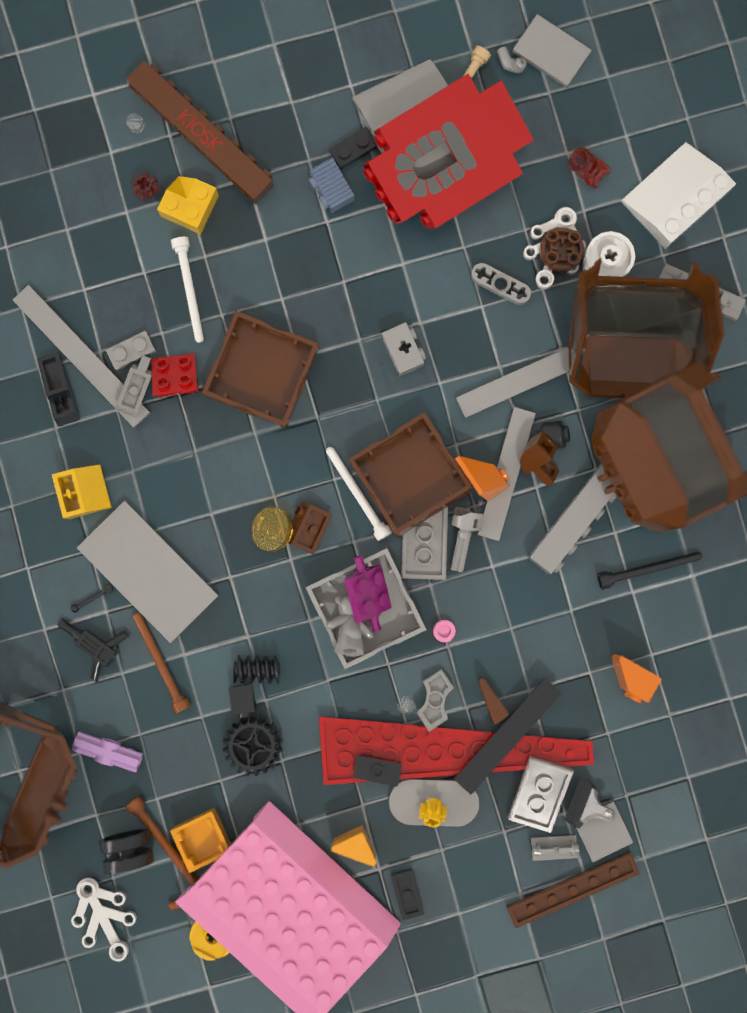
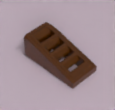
M479 677L478 684L490 718L494 725L509 716V713L484 677Z

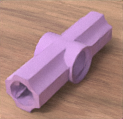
M80 731L77 733L72 745V751L95 758L94 760L98 763L108 766L115 765L133 772H137L143 753L121 746V743L115 740L101 739Z

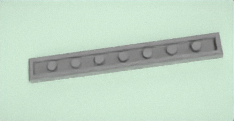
M28 285L13 301L115 408L124 384ZM142 403L136 417L118 411L133 428L138 426L150 414Z

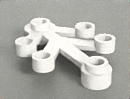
M568 207L560 208L553 220L542 225L533 226L530 232L531 237L539 240L545 232L557 227L577 231L574 226L577 220L576 213ZM567 216L569 221L563 222L561 217ZM539 229L541 235L536 236L533 231ZM583 241L584 250H585V249H586V243H585V241ZM540 243L534 246H527L523 252L524 258L533 260L539 254ZM531 249L534 251V255L528 256L526 251ZM579 264L575 270H570L567 273L575 274L579 269ZM544 266V269L535 278L536 285L539 288L547 289L554 282L552 270L547 266ZM540 278H547L548 283L542 284Z
M93 878L82 879L76 888L80 901L76 914L71 919V923L76 928H80L85 924V912L88 903H90L93 913L87 932L82 938L83 946L86 948L94 946L97 941L96 932L100 922L111 944L109 949L110 957L114 961H122L127 956L129 947L126 942L120 941L109 918L123 922L126 926H132L137 920V915L133 911L125 913L102 906L98 899H106L112 901L116 906H121L126 901L125 892L120 890L112 892L102 889ZM90 885L92 892H86L85 886ZM121 895L123 901H116L115 896ZM126 915H131L133 917V921L128 922L126 920ZM80 916L83 920L82 923H77L75 917ZM86 937H91L93 943H87ZM116 947H123L124 952L118 953Z

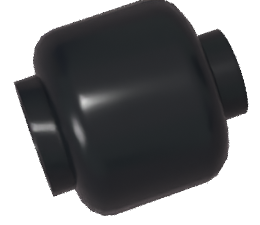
M563 421L544 422L541 425V430L537 431V434L543 431L558 446L556 450L564 449L567 443H570L569 426L565 425Z

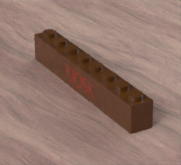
M143 61L126 78L128 86L256 205L274 187L273 176L265 168L261 170L256 165L257 161L249 153L245 155L239 150L241 146L233 138L229 140L224 136V130L217 123L213 125L209 122L208 115L202 109H195L192 106V100L186 94L180 95L176 91V85L170 79L165 81L160 76L162 73L155 65L151 64L149 66Z

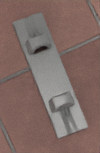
M665 264L658 278L687 279L689 274ZM719 288L722 315L737 321L746 300ZM678 295V296H680V297H682V298H685V299L689 300V299H688L687 297H685L684 295Z

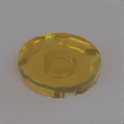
M268 507L260 511L253 520L251 528L252 539L255 545L261 550L276 552L280 548L283 549L290 541L293 531L289 514L283 509Z

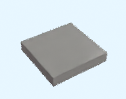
M613 800L602 805L605 808L614 810L615 815L612 822L595 818L583 824L580 829L576 828L592 862L633 843Z

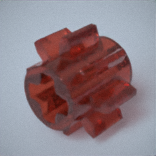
M148 172L141 176L136 174V181L131 182V185L137 188L133 191V194L135 196L140 194L142 201L149 197L154 199L155 191H159L158 186L154 185L157 183L156 177L150 179Z

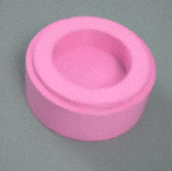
M440 620L433 627V635L440 642H449L455 636V626L448 620Z

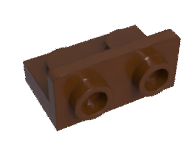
M302 501L295 509V517L292 524L285 531L284 542L314 555L332 514Z

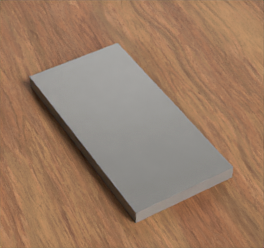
M126 501L116 508L77 547L170 643L219 596Z

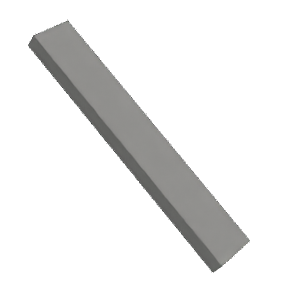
M568 348L456 397L464 418L569 372Z
M516 407L513 408L497 464L498 469L503 468L510 479L507 482L510 487L486 502L481 531H478V536L496 541L500 540L520 470L521 456L527 446L536 413Z

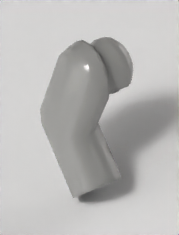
M506 47L496 51L505 70L514 73L523 72L526 67V61L523 58H511Z

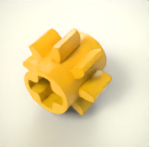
M429 798L425 801V804L421 803L419 819H424L426 826L437 827L441 822H445L447 806H442L441 800Z

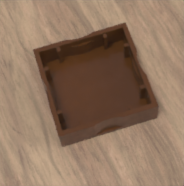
M235 311L224 338L222 351L213 364L202 394L209 399L287 429L320 349L319 344L291 332L275 329L261 320Z
M425 412L399 427L389 437L373 443L348 459L396 538L473 491V486L457 461L446 450L441 436Z

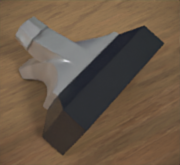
M580 777L564 820L578 829L589 820L595 818L612 822L615 815L614 810L603 807L599 802L596 787L589 780Z

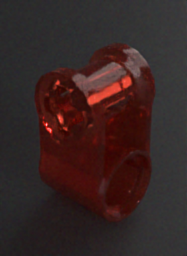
M585 147L576 148L568 159V166L571 171L576 173L593 189H597L599 182L604 176L611 173L610 167ZM575 156L582 157L584 164L577 163Z

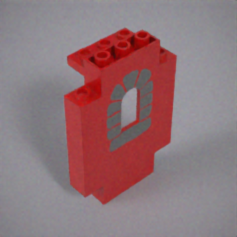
M467 74L373 131L376 135L374 139L377 145L383 148L385 152L363 165L365 169L363 172L367 180L374 184L376 188L375 194L386 205L387 215L392 222L395 221L396 224L402 223L419 212L422 224L426 228L428 227L429 230H432L522 175L523 172L513 153L534 141L502 80L479 93L470 75ZM446 142L456 162L427 180L418 178L414 172L416 160Z

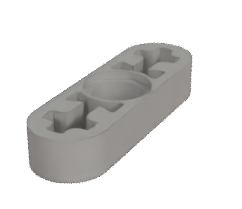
M485 263L476 264L472 269L471 279L475 284L516 305H523L528 302L531 290L526 284ZM481 269H484L485 275L488 277L494 274L495 276L492 278L491 284H487L489 279L486 277L478 279L476 271L480 272ZM502 278L507 282V287L504 290H499L495 287L497 279ZM511 283L515 285L513 290L519 292L520 289H523L526 298H516L517 293L511 291L510 295L507 294Z

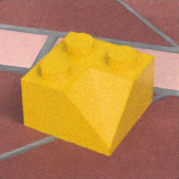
M178 176L166 189L157 211L161 217L201 234L219 194L216 187L198 179Z

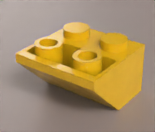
M101 465L75 468L52 474L64 519H73L112 508Z

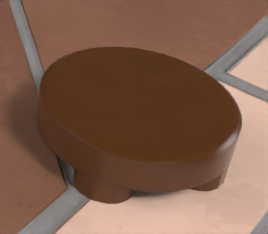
M564 227L550 229L540 243V258L545 266L556 272H568L578 266L584 255V244L580 233Z

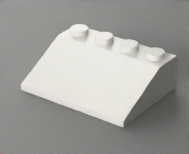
M685 142L624 197L621 202L666 249L722 199L736 183L720 166Z

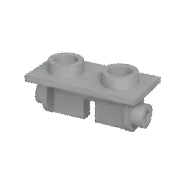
M576 835L531 838L532 861L578 858L579 846L576 841Z

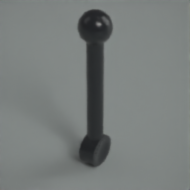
M107 584L98 593L79 604H73L71 611L77 613L79 608L99 596L111 593L113 590L112 586Z

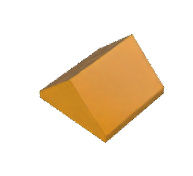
M363 825L333 839L331 851L375 867L376 852Z

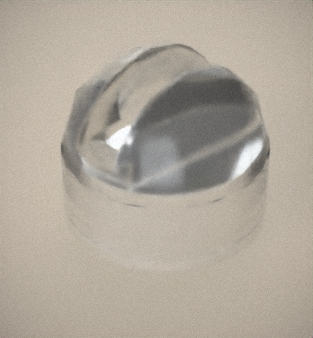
M132 113L126 119V125L131 132L138 133L143 130L145 123L141 115Z
M404 695L398 702L396 710L405 715L411 714L415 710V701L408 695Z

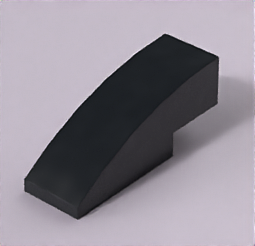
M59 352L37 358L45 394L50 402L54 421L59 427L79 421L80 417Z

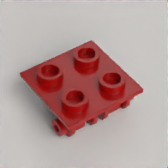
M195 353L151 359L153 396L162 398V396H170L171 394L175 396L176 393H179V396H181L182 393L195 394V391H199Z

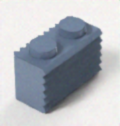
M333 157L309 170L311 176L308 178L313 190L318 189L322 195L319 197V200L324 209L329 208L331 213H334L355 200L354 193Z

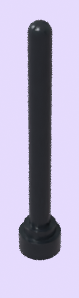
M694 552L613 574L607 571L597 573L598 584L601 590L609 589L618 581L699 561L702 559V554Z

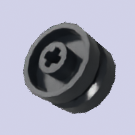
M149 829L129 830L100 839L101 853L110 855L103 861L104 872L106 874L123 873L154 863L153 849L144 847L151 841Z

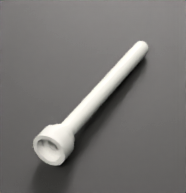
M177 237L171 240L172 249L175 250L179 257L195 340L201 343L204 340L187 257L188 248L190 247L188 237Z
M328 447L326 449L327 455L374 526L373 530L375 533L373 535L377 541L384 539L393 531L389 525L380 521L335 449Z

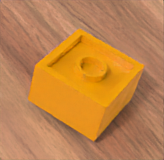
M215 807L174 826L170 831L189 873L216 861L231 845V841Z

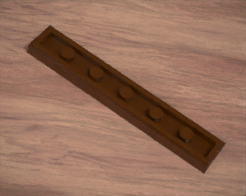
M626 852L506 905L515 928H518L640 873L631 853Z

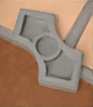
M442 669L423 681L426 689V701L416 714L428 732L448 720L444 704L447 695L454 687Z

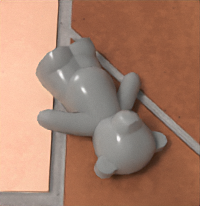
M348 595L344 597L336 596L334 600L339 605V616L327 623L328 629H333L340 625L335 653L345 654L350 657L359 656L364 651L362 634L366 638L372 639L374 636L373 632L364 622H355Z

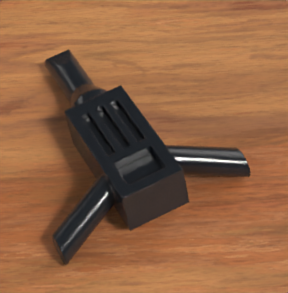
M63 618L57 624L58 627L73 637L76 642L75 646L94 659L90 678L98 683L101 665L109 667L119 653L113 647L130 637L127 633L121 632L105 643L90 631L79 630Z

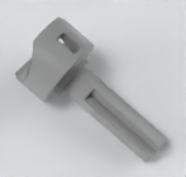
M456 507L454 509L451 525L456 526L459 531L451 570L462 572L464 570L471 531H481L484 515L473 513L469 508Z

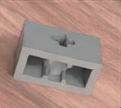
M405 322L381 334L399 377L424 366L423 360L426 359L422 347L417 348L414 341L417 339V336L412 326L408 328ZM402 344L405 347H410L407 354L404 351H399Z

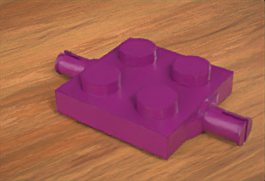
M363 555L356 556L353 559L357 571L352 576L344 579L355 622H363L369 619L372 632L381 630L379 615L392 608L382 566L375 565L366 568Z

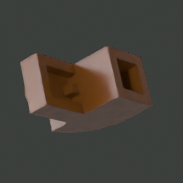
M543 431L529 440L521 456L520 464L526 475L533 471L537 478L548 487L554 483L559 472L558 467L551 461L558 446Z

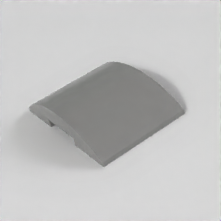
M429 59L353 96L352 100L374 138L376 135L373 131L448 85L434 63ZM446 142L416 160L414 172L418 178L427 180L456 162ZM378 146L381 154L385 152L383 148Z

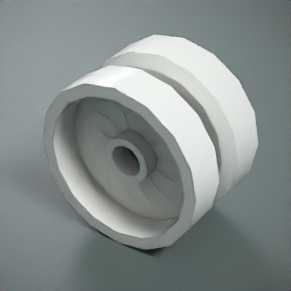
M612 231L601 233L593 238L585 250L581 262L583 270L590 269L595 261L601 258L598 276L625 277L634 265V246L621 233Z

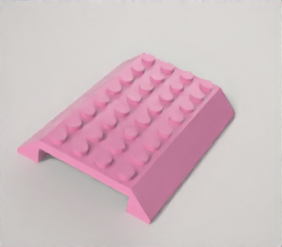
M268 801L254 816L253 822L194 885L191 884L175 901L295 1013H327L388 947L401 925V922L271 801Z

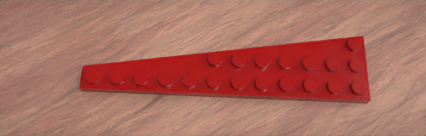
M319 716L324 785L369 782L353 778L357 755L402 763L399 779L457 775L495 732L436 727L428 732L424 725ZM524 735L492 772L525 770L530 755L566 767L593 765V744L589 740Z

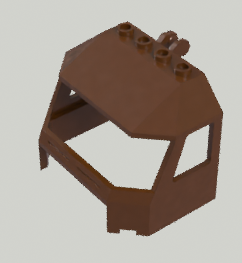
M0 702V726L4 722L6 727L12 724L44 735L39 742L4 823L0 840V866L9 868L39 854L41 847L46 846L49 839L48 831L51 825H60L62 821L61 817L58 816L59 812L57 810L66 811L68 807L67 803H65L68 794L66 789L69 782L74 781L77 769L65 738L56 725ZM19 718L24 719V720H26V721H29V722H31V723H34V724H36V725H38V726H35V725H32V724L23 722V721L19 720Z

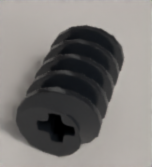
M238 655L236 661H234L233 682L236 683L239 677L240 682L244 684L248 677L249 682L254 684L257 677L259 684H263L266 677L268 684H272L274 678L277 684H279L280 662H278L277 656L274 655L272 662H269L268 656L265 655L263 662H260L259 656L256 655L254 662H251L249 655L246 656L245 661H242L241 656Z

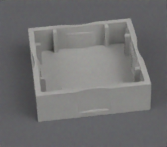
M387 548L364 559L366 568L375 565L382 566L392 608L379 615L381 630L373 632L374 636L372 639H368L362 634L363 654L355 657L338 654L344 669L426 630ZM355 564L305 587L329 633L334 648L337 644L340 625L333 629H328L327 623L339 616V605L334 599L339 595L342 597L348 595L344 579L352 576L357 571ZM370 620L363 621L372 631Z

